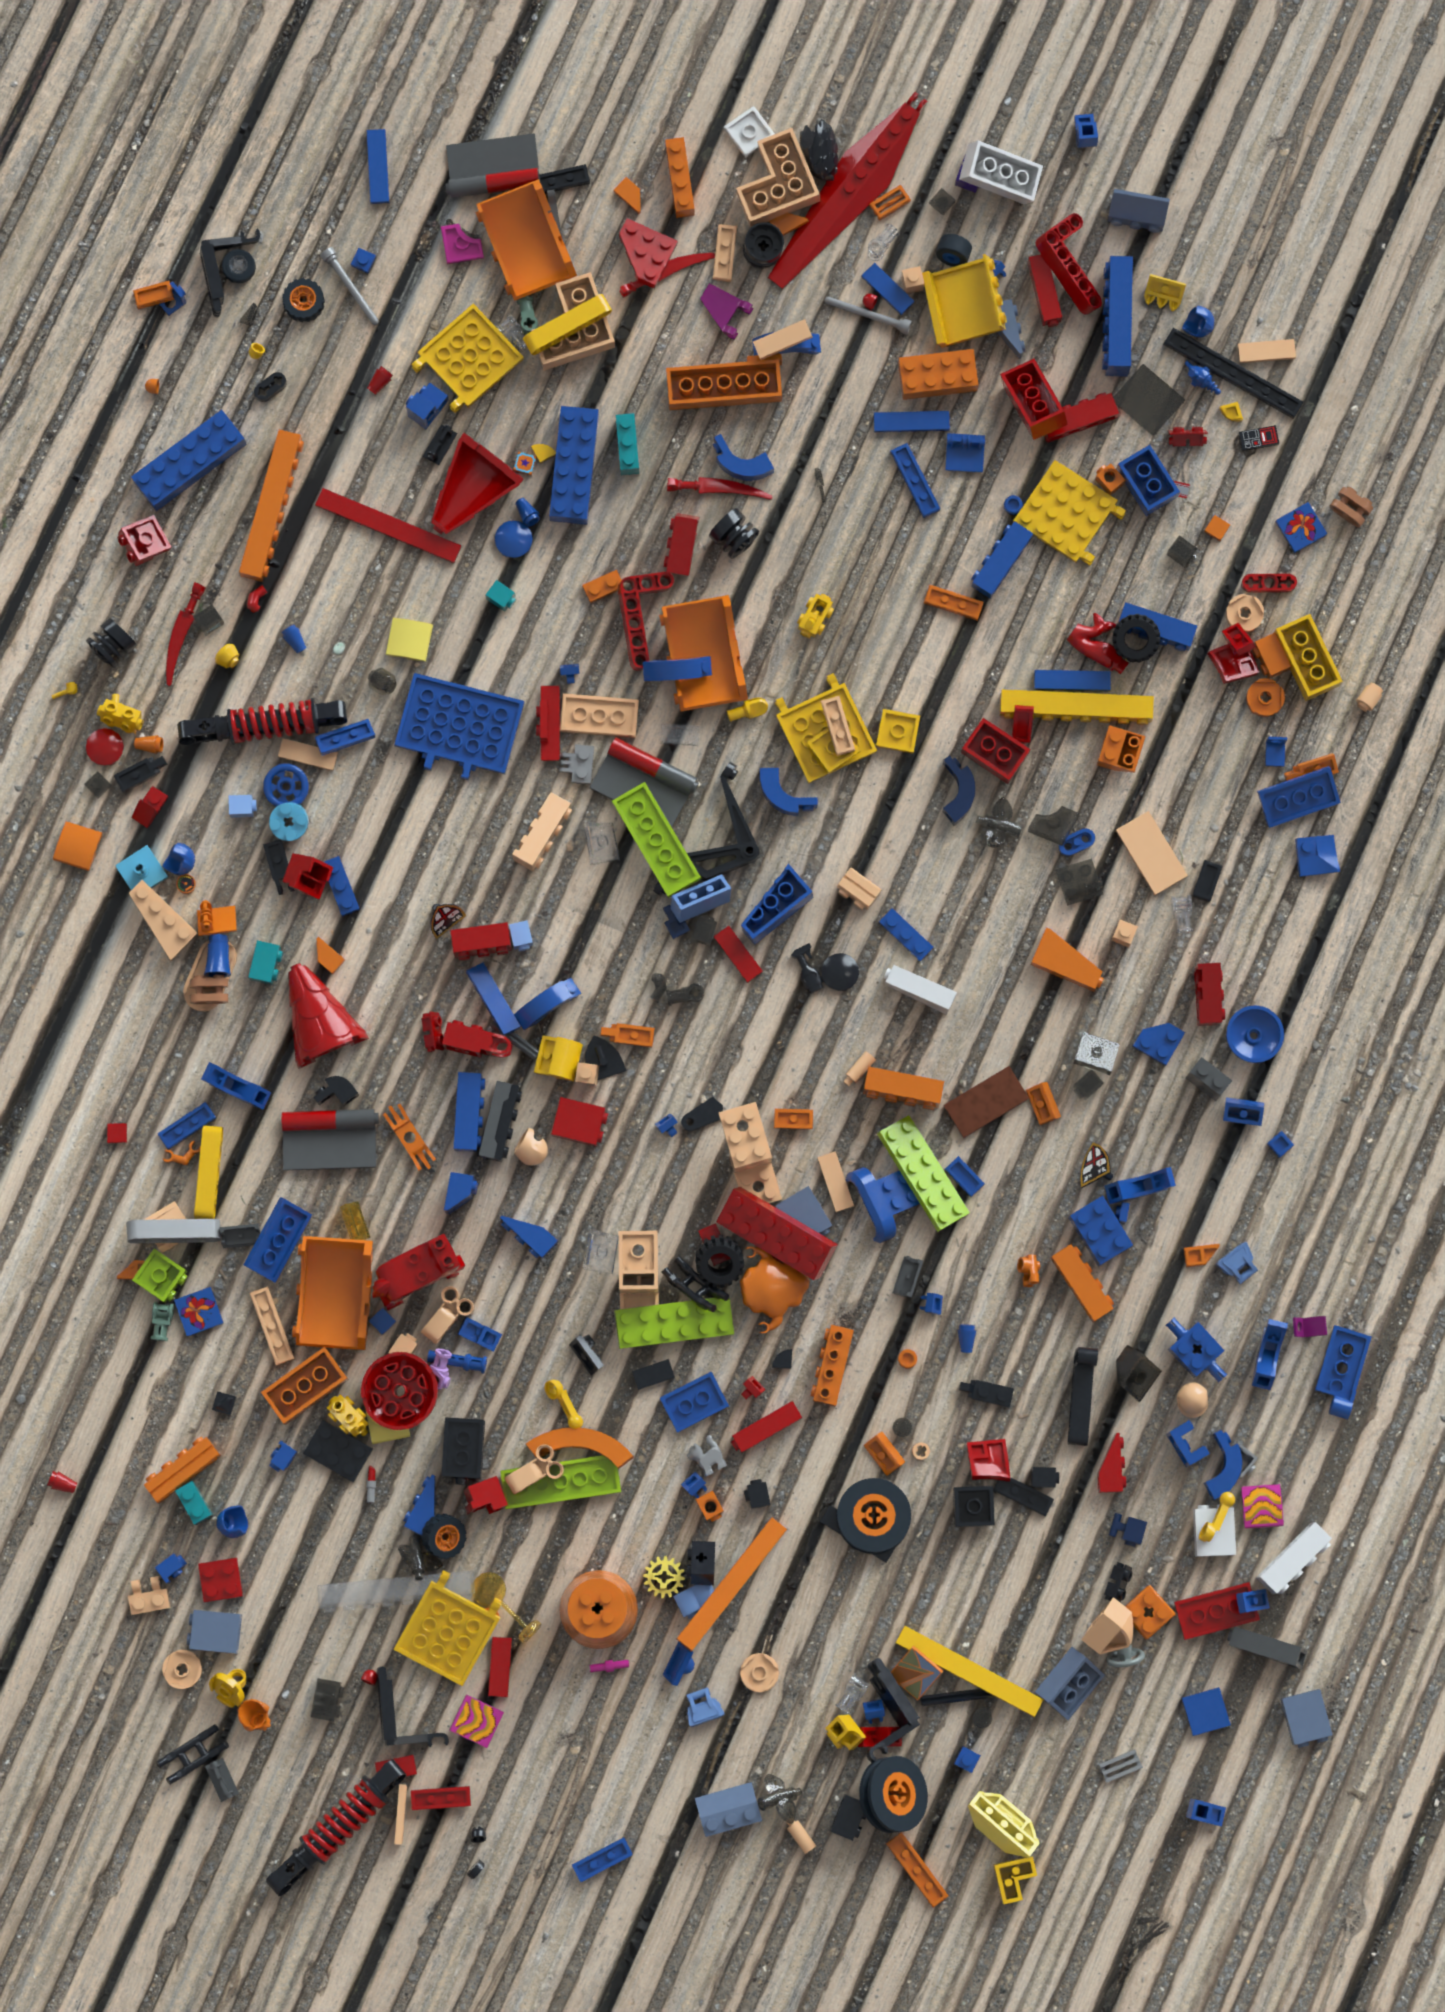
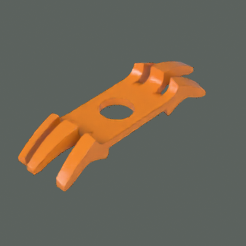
M398 1104L397 1106L404 1120L399 1117L392 1106H389L388 1108L397 1124L394 1125L386 1113L383 1116L409 1153L417 1169L421 1170L422 1168L415 1157L416 1155H418L429 1170L431 1166L422 1151L425 1150L433 1162L436 1158L415 1129L402 1105ZM408 1132L415 1134V1141L412 1143H407L404 1140V1136Z

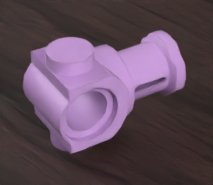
M436 1349L434 1363L430 1364V1367L439 1379V1382H437L438 1389H447L451 1381L447 1363L452 1353L445 1349Z

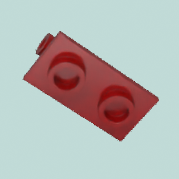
M1173 427V430H1168V433L1172 435V437H1169V445L1173 447L1186 446V439H1189V446H1203V444H1207V437L1203 436L1208 434V432L1203 430V427H1192V430H1184V427Z
M430 1011L423 1014V1018H421L423 1032L430 1031V1034L424 1035L425 1049L428 1052H434L435 1050L443 1051L442 1019L438 1012Z

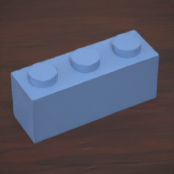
M719 875L672 895L671 910L681 923L730 902L731 887L723 875Z

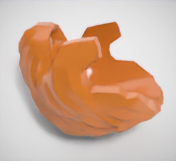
M256 1699L243 1701L238 1708V1718L245 1730L249 1732L254 1730L266 1731L267 1728L271 1727V1721L268 1717L269 1706L266 1703Z

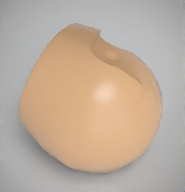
M527 1128L519 1140L514 1154L525 1165L535 1166L542 1163L547 1157L548 1146L543 1138L540 1141H536L534 1139V1129Z
M1190 1382L1181 1387L1177 1394V1403L1183 1415L1189 1418H1196L1206 1411L1208 1391L1205 1387L1196 1382Z

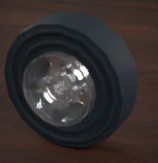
M241 249L232 250L224 257L222 270L226 278L231 282L245 283L255 274V260L247 251Z

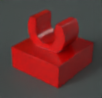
M751 1376L743 1383L747 1389L741 1395L746 1400L751 1395L757 1398L766 1389L754 1376Z

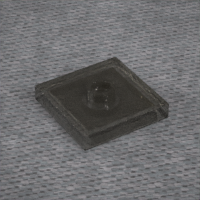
M1083 1032L1074 1064L1111 1075L1120 1044Z

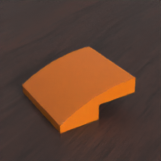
M66 821L59 837L53 860L89 871L96 856L102 832Z

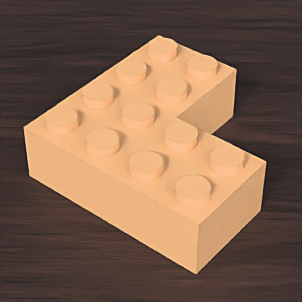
M793 128L757 141L758 150L769 175L736 188L737 197L750 228L757 223L769 222L785 213H792L820 202L819 191Z
M591 272L555 284L563 313L599 295ZM607 317L600 319L539 353L543 370L545 371L615 348V341Z

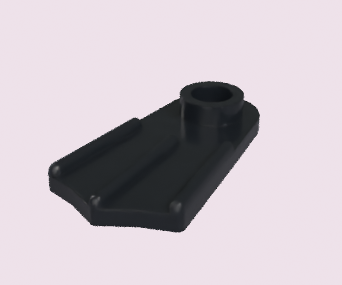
M711 1097L683 1116L681 1120L682 1127L687 1131H693L720 1120L719 1112L723 1111V1105L714 1097ZM688 1119L693 1120V1125H687L686 1121Z

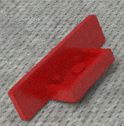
M541 686L540 706H536V717H540V725H536V736H540L541 761H559L560 687Z

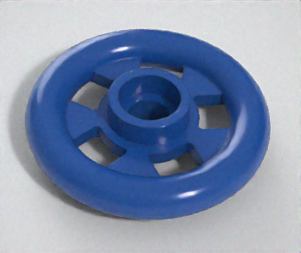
M279 764L270 769L266 774L263 790L267 800L275 807L286 802H294L300 805L307 797L309 782L306 774L299 767L293 764ZM285 771L292 772L293 777H284ZM275 775L280 777L277 785L272 783ZM295 781L301 782V790L295 789ZM284 783H288L290 785V788L288 790L283 789ZM276 789L282 795L278 799L272 793ZM293 793L295 799L292 801H287L286 796H289Z

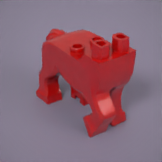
M443 1233L379 1266L375 1271L378 1280L374 1281L372 1297H380L387 1311L403 1304L402 1299L445 1277L451 1279L458 1276L459 1272L464 1269L465 1263L461 1255H455L452 1246Z

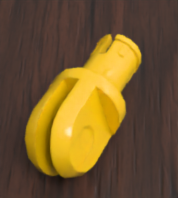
M761 697L743 701L742 706L726 710L728 719L732 722L743 717L752 719L762 716L768 710V703Z

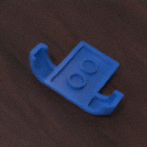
M865 1167L849 1172L846 1176V1182L851 1181L856 1186L875 1226L876 1235L873 1238L875 1242L883 1243L892 1239L896 1235V1224L893 1216L920 1204L900 1170L878 1180Z

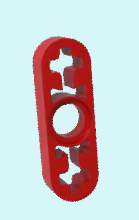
M1247 574L1241 582L1243 590L1249 593L1291 592L1297 585V579L1292 574ZM1259 578H1261V588H1258L1259 584H1253L1250 588L1249 584L1245 583L1249 579H1252V582H1258ZM1271 578L1275 585L1272 588H1267L1264 585L1265 579ZM1277 578H1280V582H1285L1286 579H1289L1293 584L1290 587H1287V584H1280V588H1277Z

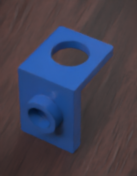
M173 281L170 283L176 305L173 308H168L165 306V303L159 304L168 316L187 303L184 297L186 295L185 291L180 285L177 287Z
M1269 736L1267 738L1265 766H1285V743L1287 742V737Z

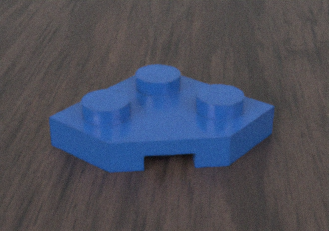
M1170 1023L1146 1028L1141 1031L1133 1047L1166 1066L1185 1032Z

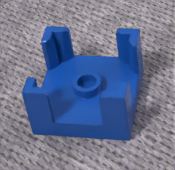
M1190 1420L1166 1434L1185 1467L1210 1454L1205 1446L1191 1453L1188 1442L1181 1437L1194 1429Z

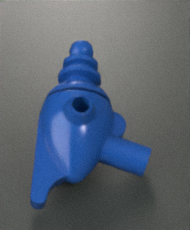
M1189 361L1185 362V365L1189 368L1188 375L1192 379L1191 384L1194 387H1207V390H1211V393L1214 391L1216 395L1221 393V390L1217 388L1218 385H1214L1215 381L1212 382V375H1210L1208 367L1202 368L1193 366Z

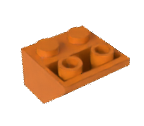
M1109 725L1097 766L1114 771L1135 773L1146 736Z

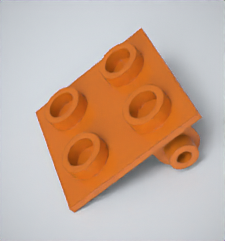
M202 901L200 910H197L198 936L237 931L235 905L212 908L209 901Z

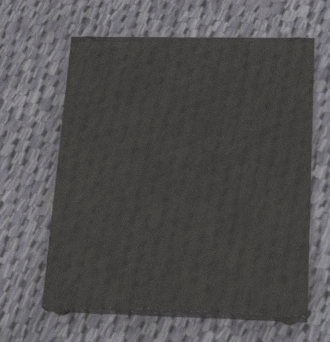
M1144 364L1113 396L1116 405L1152 436L1157 434L1159 429L1185 401L1181 395Z

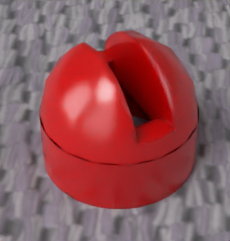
M866 294L862 300L863 305L872 310L878 296Z
M366 1670L361 1680L375 1686L377 1673L374 1670Z

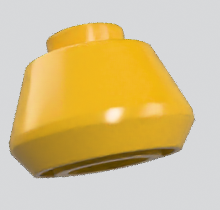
M226 644L215 656V663L225 668L236 666L239 662V653L235 645Z

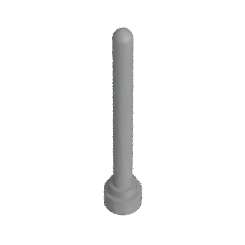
M333 247L323 251L320 254L323 261L331 264L371 323L377 325L379 323L378 318L336 260L337 253Z
M826 297L824 300L828 305L896 327L900 333L908 335L912 324L911 320L900 319L899 321L831 297Z

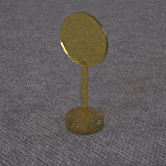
M486 1572L476 1577L472 1585V1594L475 1601L481 1606L490 1607L494 1598L501 1600V1606L524 1628L519 1634V1640L522 1643L528 1641L540 1629L542 1624L538 1620H534L527 1625L503 1601L506 1594V1585L501 1576L496 1573Z

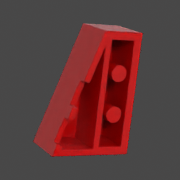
M677 513L675 519L671 518L670 530H673L672 537H668L667 548L670 551L669 556H665L663 566L667 567L666 572L689 576L700 517Z
M1221 963L1197 964L1194 968L1197 1025H1221L1223 1020H1225V1008H1222L1224 990L1221 986V982H1223Z

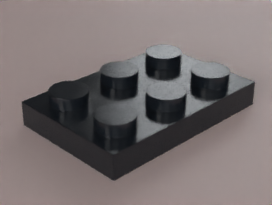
M322 1420L303 1454L354 1483L373 1448Z

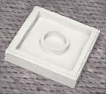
M754 106L724 126L725 132L745 158L758 150L757 141L775 134Z

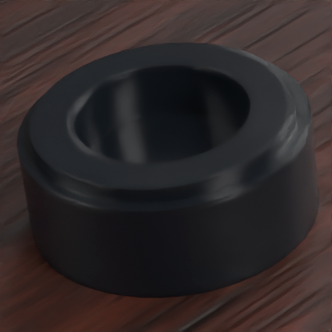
M479 1859L470 1868L467 1875L474 1879L482 1871L485 1864Z

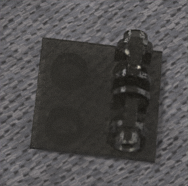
M1092 858L1055 870L1067 906L1104 895L1102 883L1098 879Z

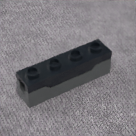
M501 1081L496 1082L479 1152L480 1158L502 1162L503 1158H507L509 1147H506L508 1139L511 1140L513 1134L511 1123L516 1121L518 1110H515L517 1102L520 1103L522 1091H519L520 1086Z

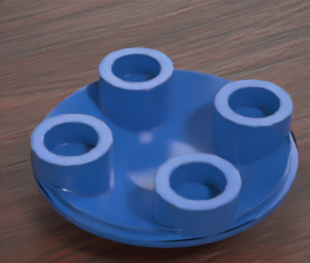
M507 521L497 529L495 545L505 557H520L530 550L532 533L528 526L520 521Z

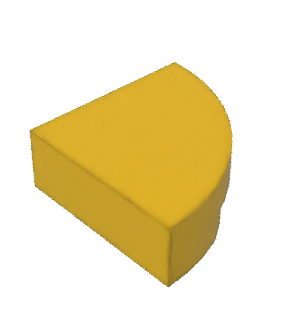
M1238 402L1219 407L1222 415L1227 419L1236 422L1243 421Z
M535 444L531 446L540 464L556 456L555 450L548 445Z

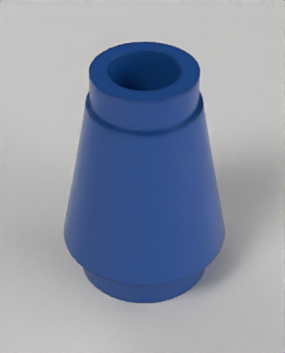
M520 498L516 501L515 505L523 524H526L528 527L535 525L540 520L539 512L525 498Z
M294 624L281 632L283 634L282 638L297 654L307 648L299 628H296Z
M959 1325L957 1331L961 1352L972 1353L977 1331L975 1330V1325Z

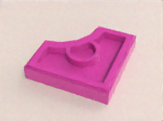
M460 224L441 226L447 265L484 259L481 239H473L467 236L461 230Z

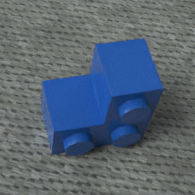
M429 383L427 387L424 385L419 393L417 392L414 396L411 395L406 401L408 417L424 429H427L449 401L448 395L432 383Z

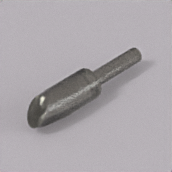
M815 468L816 484L820 490L822 503H825L821 469Z

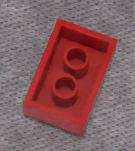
M983 718L962 747L961 753L1006 784H1009L1031 749Z
M508 922L450 930L453 953L455 958H459V961L469 960L470 956L477 955L478 958H486L492 953H497L499 956L507 955L508 951H512Z

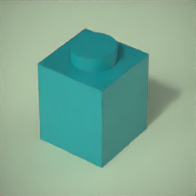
M498 580L493 583L485 595L488 601L504 612L507 608L511 609L516 602L515 592Z

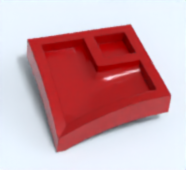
M1226 644L1207 653L1215 665L1223 684L1256 676L1260 673L1251 650L1235 657L1229 645Z
M1005 1439L967 1442L966 1447L972 1480L993 1479L1010 1481Z

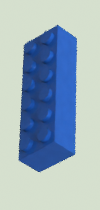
M1110 256L1109 262H1105L1103 279L1107 280H1105V286L1103 287V297H1106L1103 304V315H1106V317L1104 318L1102 332L1106 334L1102 342V352H1106L1104 353V359H1102V370H1105V376L1128 377L1131 368L1133 256Z
M561 406L549 514L550 521L588 525L599 409Z
M220 410L131 476V478L154 510L158 511L247 444L245 438L224 411Z

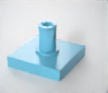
M148 845L115 865L131 890L141 880L153 888L169 878Z

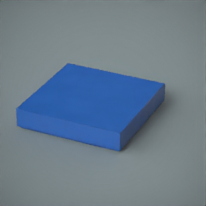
M1220 1687L1181 1698L1192 1736L1231 1725Z

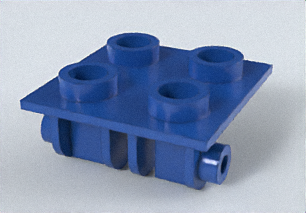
M947 433L945 470L983 472L985 435Z

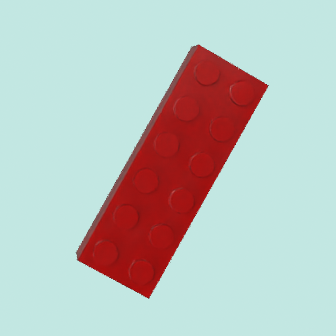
M742 1187L732 1190L716 1221L718 1224L812 1280L821 1278L838 1246L837 1243Z

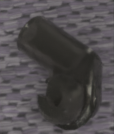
M654 973L651 980L654 982L655 990L650 998L658 1002L666 991L667 986L665 977L662 974Z

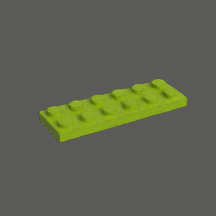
M645 782L612 800L668 898L702 879Z
M910 1115L877 1133L937 1232L970 1213Z
M730 1297L727 1301L718 1298L705 1299L709 1303L716 1305L715 1312L700 1308L692 1300L614 1310L619 1349L733 1335L734 1328Z
M603 1455L561 1461L559 1463L564 1467V1474L561 1478L552 1479L547 1475L515 1495L504 1478L519 1468L501 1470L503 1493L508 1504L505 1508L507 1510L620 1493L621 1485L618 1468ZM552 1465L550 1474L556 1476L560 1473V1467Z

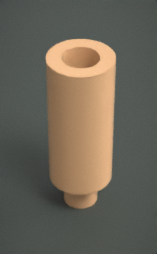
M865 1051L846 1073L847 1078L843 1082L848 1087L853 1082L857 1083L868 1070V1066L871 1067L876 1059Z
M792 1816L785 1820L789 1826L787 1830L804 1854L816 1847V1844L798 1820L795 1822Z

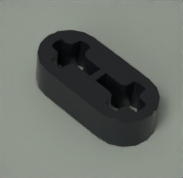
M275 372L259 383L254 389L256 399L260 402H266L281 392L287 385L285 376L280 372ZM275 378H282L281 385L275 384L272 386L275 383ZM262 389L263 391H265L266 389H268V390L266 391V394H267V395H266V396H263V395H260V396H259V394H260L259 390Z

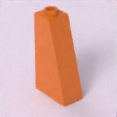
M1046 927L1030 965L1093 992L1096 987L1100 988L1104 979L1101 977L1103 971L1050 928Z

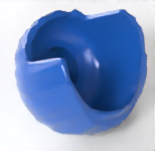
M1197 305L1189 312L1182 330L1191 336L1199 338L1209 335L1213 331L1215 323L1212 312L1203 306Z
M177 843L171 848L170 854L162 867L176 875L187 874L194 867L195 854L189 846Z
M231 1506L220 1512L217 1517L216 1526L222 1535L228 1538H238L246 1534L248 1519L242 1506Z

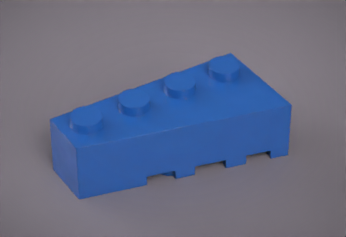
M789 863L784 868L782 874L774 881L769 891L764 894L759 904L754 907L741 924L742 931L754 945L814 898L812 890Z

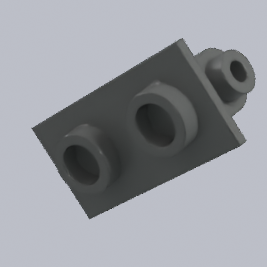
M223 1758L205 1766L221 1802L239 1794Z

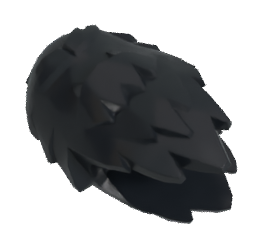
M821 119L819 124L815 125V132L811 131L808 125H805L804 129L800 132V147L811 174L820 180L833 181L838 169V145L832 127Z

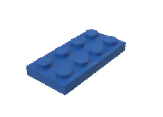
M1329 766L1257 791L1269 828L1341 803Z
M280 1197L243 1265L276 1283L312 1214Z

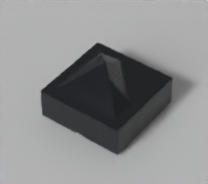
M217 1391L212 1410L231 1416L236 1396Z

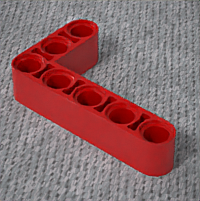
M1073 213L1039 236L1035 244L1079 311L1084 315H1088L1101 307L1102 299L1063 242L1083 226L1082 217L1077 213Z
M669 572L625 577L618 585L631 668L635 671L643 670V665H638L635 662L636 657H641L644 662L649 661L639 595L668 591L674 583V577ZM660 578H666L669 582V585H662L660 583ZM647 580L650 583V588H644L641 582ZM623 583H629L632 590L626 591L623 588ZM626 602H633L635 609H628ZM629 620H635L638 623V627L632 628L629 625ZM632 639H639L641 642V646H634L632 643Z

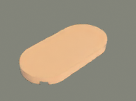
M206 941L201 946L183 989L187 1004L192 1009L200 1012L210 1011L218 1005L190 1003V995L196 994V989L190 988V979H194L196 975L205 976L209 941ZM228 941L229 966L232 974L237 961V953L233 945ZM203 989V994L215 993V989Z

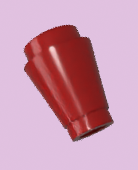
M381 366L379 369H376L367 389L376 395L391 381L393 375Z
M53 1471L47 1486H50L53 1490L74 1493L77 1482L59 1471Z

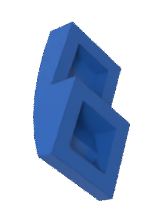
M465 1317L457 1333L493 1352L502 1336L501 1333L468 1317Z

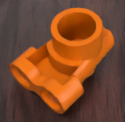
M1036 1255L1020 1257L1017 1262V1270L1020 1273H1024L1023 1287H1033L1034 1284L1039 1283L1038 1272L1040 1270V1262L1037 1261Z

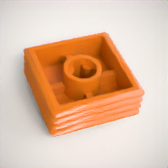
M1151 1585L1142 1590L1125 1606L1132 1612L1133 1626L1144 1639H1149L1175 1616V1612ZM1145 1607H1146L1147 1609H1150V1608H1151V1609L1153 1610V1611L1151 1612L1152 1617H1150V1616H1146V1617H1145V1616L1143 1615V1614L1145 1613V1610H1144Z

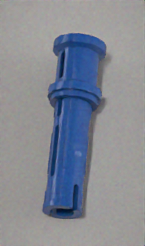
M429 1350L427 1362L434 1363L435 1351ZM452 1354L447 1365L462 1367L465 1371H481V1374H485L487 1357H474L471 1354H466L465 1356Z

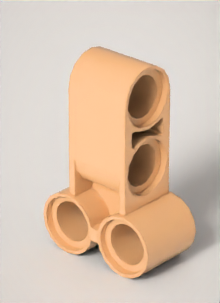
M452 1286L443 1289L441 1297L444 1303L421 1331L435 1345L443 1338L460 1315L468 1317L475 1311L474 1303L466 1298L459 1300V1291ZM449 1290H453L456 1293V1297L452 1301H448L445 1297L446 1292ZM465 1302L471 1305V1309L467 1313H463L460 1309L461 1305Z
M546 1444L540 1445L536 1450V1459L504 1478L514 1495L547 1475L552 1479H559L563 1476V1465L557 1461H552L554 1450L551 1446ZM543 1448L550 1450V1456L547 1459L540 1457V1451ZM552 1465L560 1467V1473L556 1476L550 1474Z

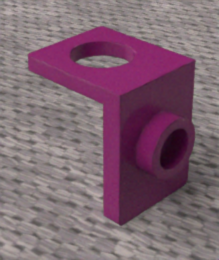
M1326 1316L1293 1317L1294 1337L1304 1338L1327 1335Z

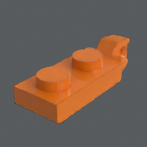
M1331 753L1293 766V770L1284 773L1285 780L1288 781L1328 766L1331 768L1332 774H1336L1339 771L1335 755Z
M617 1023L612 1024L611 1028L601 1027L600 1036L610 1037V1042L652 1048L655 1028Z

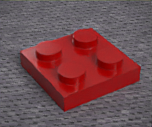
M238 1558L198 1564L204 1603L243 1597Z

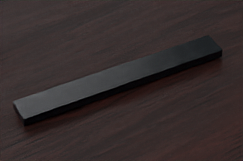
M1174 327L1163 344L1203 368L1208 367L1213 374L1292 419L1295 418L1303 404V401Z

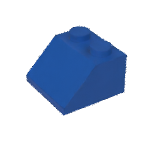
M455 1172L450 1173L444 1206L446 1214H451L470 1201L473 1194H477L478 1183L475 1181L474 1176Z

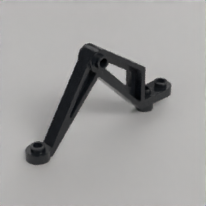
M729 762L725 767L720 779L737 844L687 853L704 881L754 863L759 858V847L728 785V780H733L738 773L736 770L737 765ZM731 855L736 856V859L710 870H705L696 864L699 861ZM658 881L653 892L659 896L662 893L666 894Z

